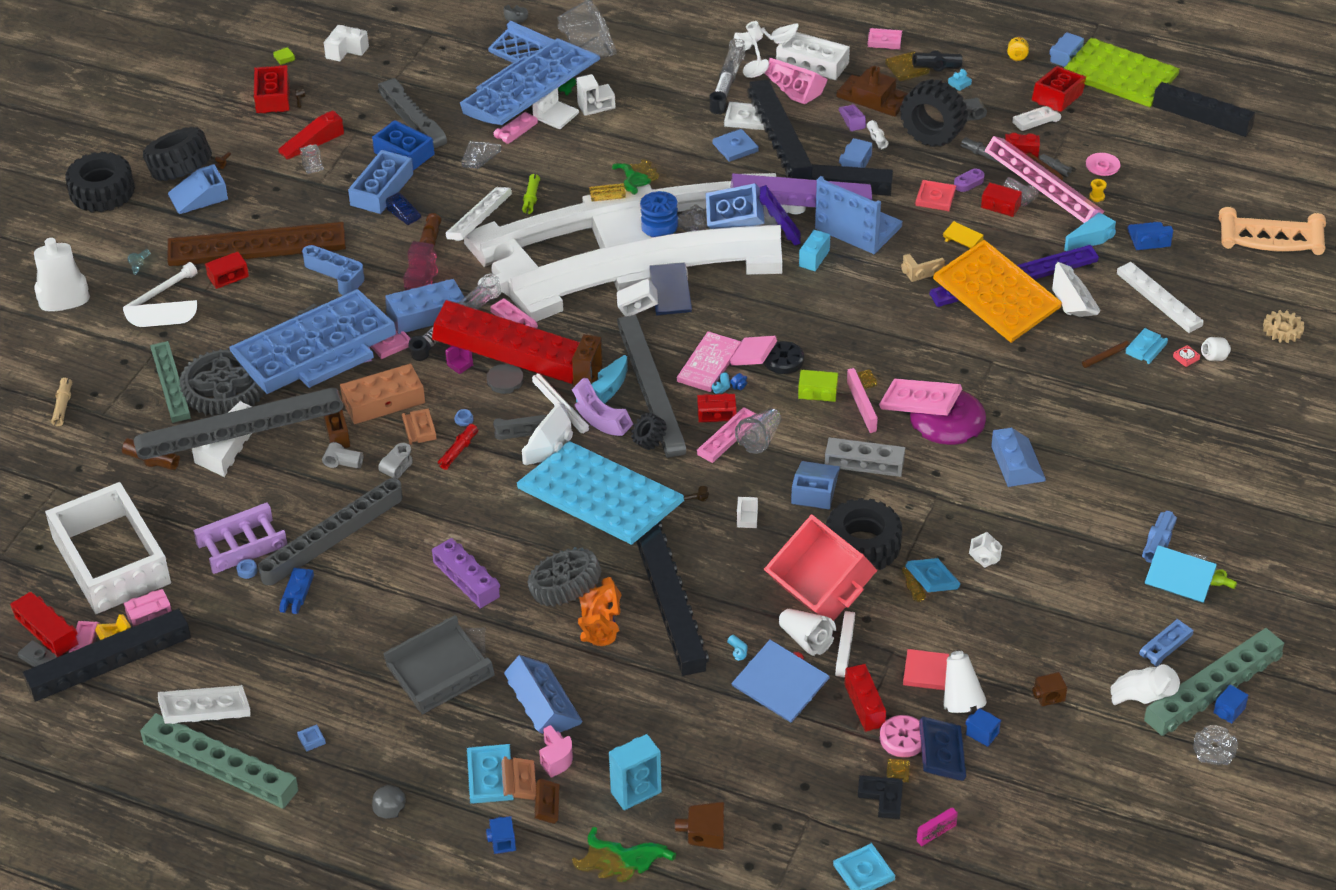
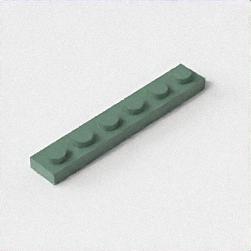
M169 342L150 345L172 423L191 419L186 399L182 396L183 392L180 391V379Z

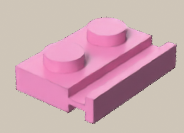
M870 28L868 47L900 49L902 30Z

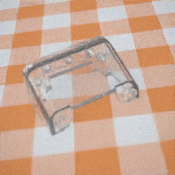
M586 0L557 17L559 21L557 25L562 33H566L570 44L597 54L600 58L611 57L617 53L606 21L592 0Z

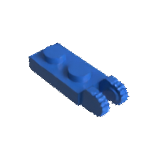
M293 568L280 602V612L285 613L289 603H292V613L298 614L313 580V570Z

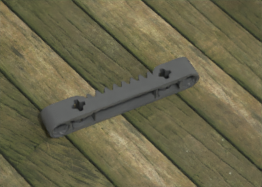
M395 78L378 84V89L383 99L410 128L433 138L434 149L447 144L444 131L435 121L428 119V116L425 117V113H422V110H419V106H416V103H413V100L407 96V93H404L403 86Z

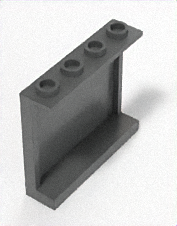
M456 615L445 619L434 627L383 653L388 669L422 715L495 675L492 662L488 657L484 658L460 627Z

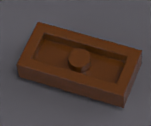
M541 778L537 781L535 799L536 819L552 824L557 822L560 784Z

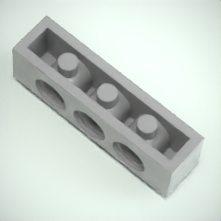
M828 438L825 452L826 465L840 466V469L902 476L905 447Z

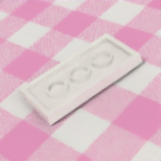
M242 685L158 692V702L165 724L250 716V707Z

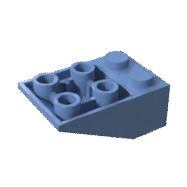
M214 164L197 169L168 192V196L178 214L228 200L226 184Z
M801 461L792 485L791 504L830 509L840 466Z

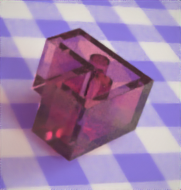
M413 241L407 252L409 267L403 277L405 291L432 284L433 277L438 273V266L435 263L437 254L434 252V244Z

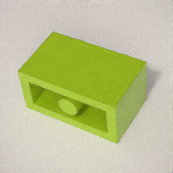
M801 370L798 399L836 402L838 373Z

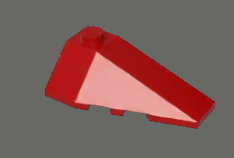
M334 110L319 116L282 145L278 152L288 160L343 135L342 118Z

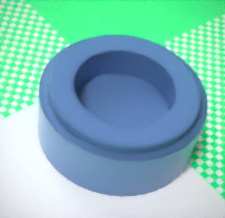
M245 559L237 564V573L241 578L249 579L257 574L258 570L255 561Z

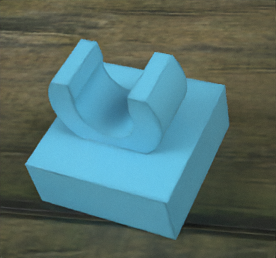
M963 69L959 73L955 72L952 77L948 78V83L959 91L970 86L972 81L971 78L967 77V71Z

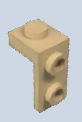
M907 254L903 255L901 268L903 273L913 282L934 276V273L945 266L944 258H939L917 264L913 257Z

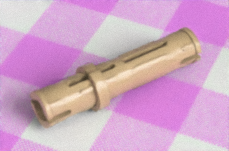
M68 378L60 380V386L55 395L57 399L51 423L54 425L57 420L56 426L63 425L67 403L71 398L72 380L69 379L67 384Z

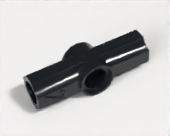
M934 50L931 53H915L912 56V66L914 68H933L935 71H942L945 68L959 69L963 64L961 54H944L938 50Z

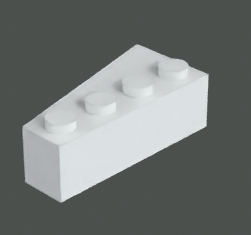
M240 401L229 412L250 408L252 406H249ZM251 434L192 448L194 462L225 477L228 467L233 465L235 456L238 452H241L244 442L248 441Z

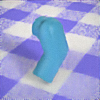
M728 373L720 374V382H716L717 385L712 384L714 393L722 394L730 388Z
M731 635L727 642L735 648L733 651L734 658L736 660L745 659L748 649L747 644L735 635Z

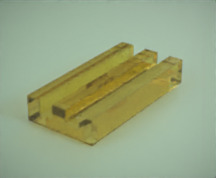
M624 183L589 187L592 202L626 198Z

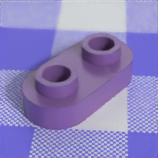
M972 169L957 176L954 179L956 190L965 192L984 182V172L980 169Z

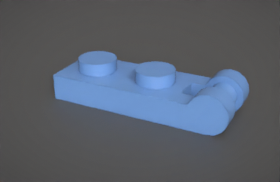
M1177 619L1143 646L1139 655L1150 659L1151 663L1157 667L1162 663L1163 659L1192 637L1194 630Z

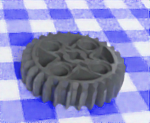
M574 547L572 550L567 548L566 551L560 550L557 554L553 553L551 557L546 556V560L540 561V565H535V570H531L527 583L531 595L540 605L545 604V606L552 605L555 607L559 604L562 606L563 603L569 604V601H576V598L583 597L584 593H589V589L595 588V584L601 578L602 571L600 563L592 551L582 547L579 549Z

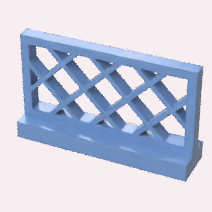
M510 21L507 24L508 29L488 48V51L514 63L524 55L530 57L553 42L554 39ZM508 36L514 38L510 40H505ZM515 43V47L506 48V45ZM517 43H526L525 45L517 46ZM504 46V49L497 50L496 48ZM530 48H537L539 50L530 51ZM528 49V52L519 54L518 52L519 50ZM514 51L517 52V54H515V55H508V54H507V53H509V52H514Z

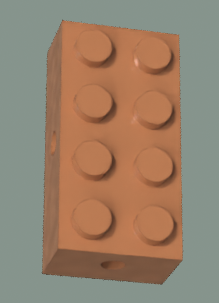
M411 363L340 384L342 401L354 424L425 403L423 385Z

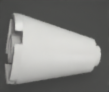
M786 609L779 616V625L812 656H815L814 654H823L834 640L832 633L833 630L836 631L835 622L827 616L794 609Z
M963 651L952 652L951 656L947 658L944 709L948 708V712L960 713L971 711L970 707L977 706V709L982 708L987 703L986 697L969 656L964 654Z

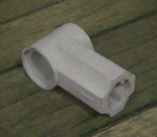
M333 442L329 444L322 457V462L330 468H336L338 465L361 468L364 456L363 452L347 450L339 443Z

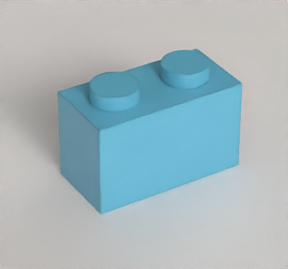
M813 230L799 251V267L812 271L817 270L830 251V234Z

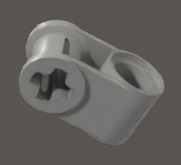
M407 443L397 444L381 460L379 471L392 478L399 479L413 462L410 456V445Z

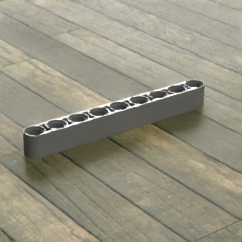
M390 478L262 560L258 565L261 582L265 585L276 584L291 574L293 568L302 567L400 503L403 499L400 480Z

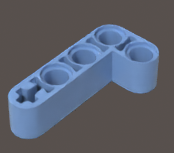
M314 245L303 248L305 267L337 279L338 290L341 295L357 290L364 282V271L361 262Z

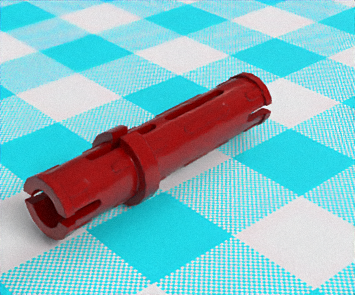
M469 424L463 433L458 434L453 445L439 459L438 464H440V468L447 470L461 451L471 444L472 438L479 431L474 424Z

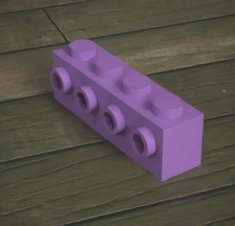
M450 538L432 549L433 563L479 608L500 597V584L495 577L492 578L486 568L480 566L475 558L464 550L460 543L457 544Z

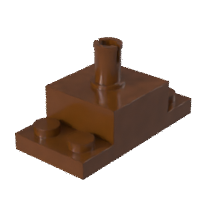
M871 66L860 77L851 75L837 91L836 97L896 117L900 112L902 101L908 93L896 90V78L881 74L880 67Z

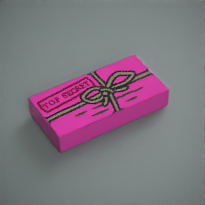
M952 807L919 826L917 842L923 846L955 827L957 811Z

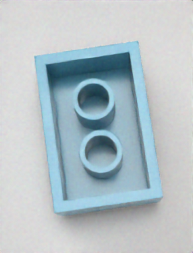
M648 734L637 737L631 742L618 746L609 752L611 793L623 810L662 792L661 753Z

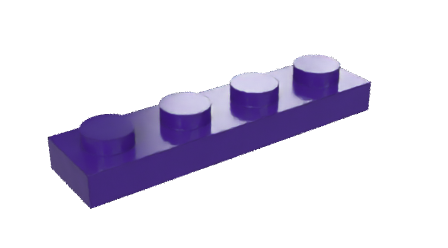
M767 185L760 187L759 200L761 204L767 207L769 215L775 218L777 225H781L786 238L789 241L791 240L795 246L800 244L801 234L797 226Z

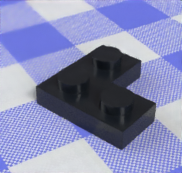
M859 775L858 798L879 800L878 817L900 819L903 779Z

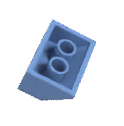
M1013 428L993 430L991 447L1007 486L1044 482L1046 478L1029 438Z

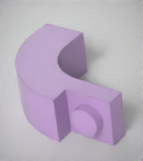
M583 378L572 389L578 401L575 404L576 409L596 429L610 435L623 436L633 425L626 409L611 408L598 398L588 378Z

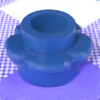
M742 373L735 375L730 381L734 390L745 388L747 376H743Z

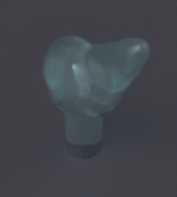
M148 249L139 254L131 253L128 256L127 260L131 264L134 275L139 272L144 259L150 255Z

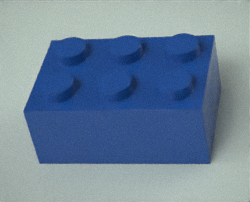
M396 120L372 137L375 154L384 150L412 158L413 171L434 155L433 138Z

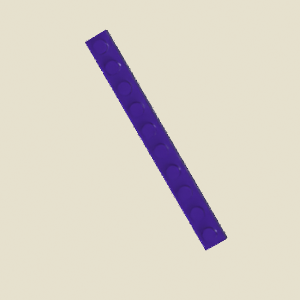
M1087 245L1016 266L1035 280L1053 275L1057 262L1074 269L1098 262L1099 257L1093 247ZM943 286L930 289V296L937 307L960 301Z

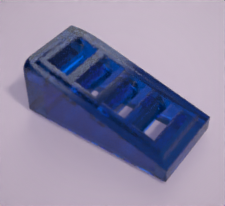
M399 192L386 199L387 210L405 224L410 225L422 218L421 214Z

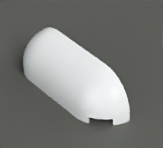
M197 300L124 307V314L130 323L139 327L181 324L193 318L197 310Z

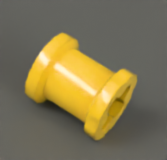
M1102 179L1092 180V192L1089 198L1094 202L1103 201L1105 199L1104 189L1107 183Z

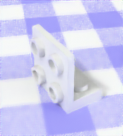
M558 88L532 104L533 116L537 117V120L557 129H561L578 115L579 110L558 101Z

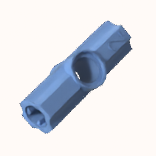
M1167 510L1161 512L1155 526L1152 525L1142 554L1146 562L1152 563L1158 545L1165 548L1168 547L1172 530L1177 520L1173 512Z

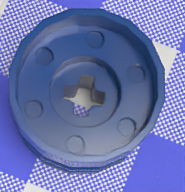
M656 191L648 193L641 198V228L646 235L659 237L671 235L677 231L678 202L673 194Z

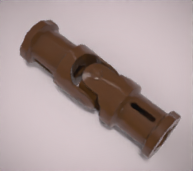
M435 213L428 214L426 217L427 223L424 225L420 247L417 249L418 256L423 259H429L433 255L432 248L436 244L439 233L438 226L442 222L441 217Z

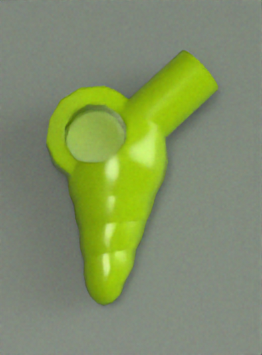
M1219 569L1215 570L1210 585H1225L1235 589L1237 582L1227 578L1226 571Z

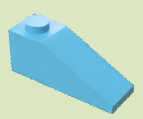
M1099 212L1066 236L1064 250L1069 251L1087 245L1103 244L1108 239L1114 237L1116 221Z

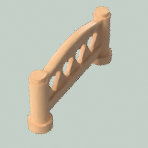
M1224 207L1219 211L1222 245L1227 249L1232 248L1234 244L1266 251L1286 252L1309 249L1315 255H1321L1325 251L1324 228L1326 226V218L1323 214L1314 213L1310 215L1308 222L1237 218V212L1232 207ZM1246 229L1253 237H1241L1239 234ZM1261 231H1265L1271 238H1258L1257 235ZM1280 232H1283L1289 240L1276 239L1275 237ZM1298 233H1301L1307 241H1295L1293 238Z

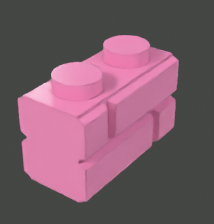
M163 589L152 591L139 598H132L124 603L126 615L132 627L172 611Z

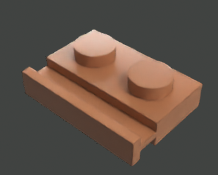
M429 408L413 411L408 415L402 414L410 445L415 441L421 443L437 439Z
M504 756L502 759L504 796L513 795L514 798L534 800L536 797L534 760L507 759Z

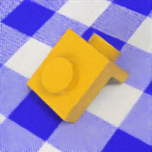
M122 614L118 616L116 623L97 624L95 632L99 639L102 640L127 630L131 626Z

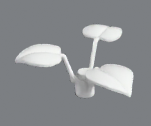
M752 21L746 26L747 33H735L734 44L738 51H745L754 45L758 57L757 61H752L745 65L743 69L744 76L747 78L760 76L769 67L768 60H761L757 41L763 37V33L771 40L774 39V42L777 44L785 43L796 34L799 27L798 23L780 27L773 31L771 36L764 28H760L757 21Z

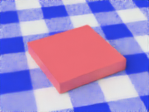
M922 180L915 206L950 211L956 192V185Z
M908 649L903 685L945 690L946 666L949 654Z

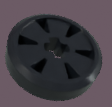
M778 341L765 359L764 365L774 373L790 374L798 371L803 366L804 352L795 343Z

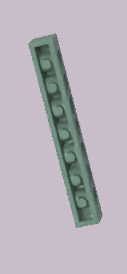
M1267 628L1263 629L1180 684L1178 691L1174 695L1156 700L1147 706L1144 721L1161 736L1169 731L1173 732L1178 725L1184 721L1188 722L1193 715L1199 711H1204L1208 705L1216 701L1230 684L1237 688L1242 682L1249 681L1257 672L1265 670L1273 661L1277 662L1283 655L1284 642Z
M157 713L140 730L143 744L282 809L286 807L298 792L297 780L293 774L283 772L272 764L259 761L254 756L246 755L237 748L225 745L220 740L211 739L202 732L190 729L185 724H165L163 716Z

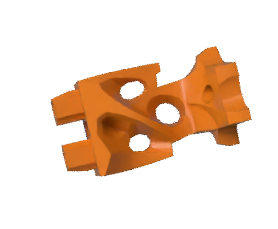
M611 577L604 578L602 586L597 587L595 585V588L589 589V593H584L583 597H579L582 617L578 618V624L583 630L580 635L582 642L606 646L612 644L616 639L619 627L613 616H617L621 612L619 605L621 592Z

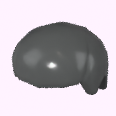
M510 5L503 7L504 16L508 22L513 21L519 24L528 18V9L524 7H519L518 5L513 9L510 8Z
M394 785L380 787L373 795V812L385 819L397 817L399 811L405 808V793Z

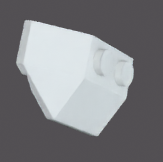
M1057 262L1052 290L1056 298L1062 302L1063 311L1068 315L1078 317L1098 315L1101 311L1080 278L1075 275L1074 270L1068 265Z
M557 403L536 428L528 444L522 449L524 465L543 462L553 453H558L563 445L571 440L573 431L571 430V421L564 404Z

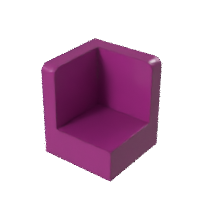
M455 346L446 349L447 366L458 374L473 366L472 352Z

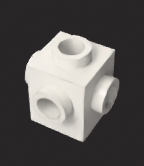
M985 532L971 540L969 554L985 568L1000 561L1002 545L988 532Z

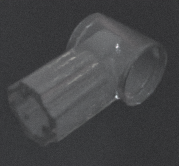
M1011 177L1007 178L1003 184L1004 187L1022 191V206L1028 205L1039 196L1037 188L1032 185L1025 186Z

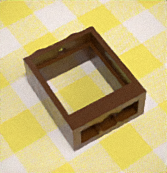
M583 334L572 358L574 387L583 378H588L591 384L598 380V372L603 369L602 337Z

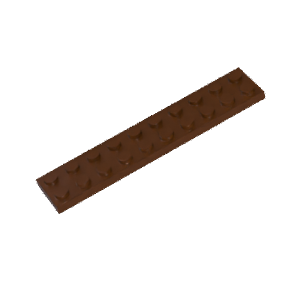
M344 222L168 238V266L186 265L189 262L192 264L208 263L235 252H239L243 259L303 254V248L309 245H314L328 251L346 249Z

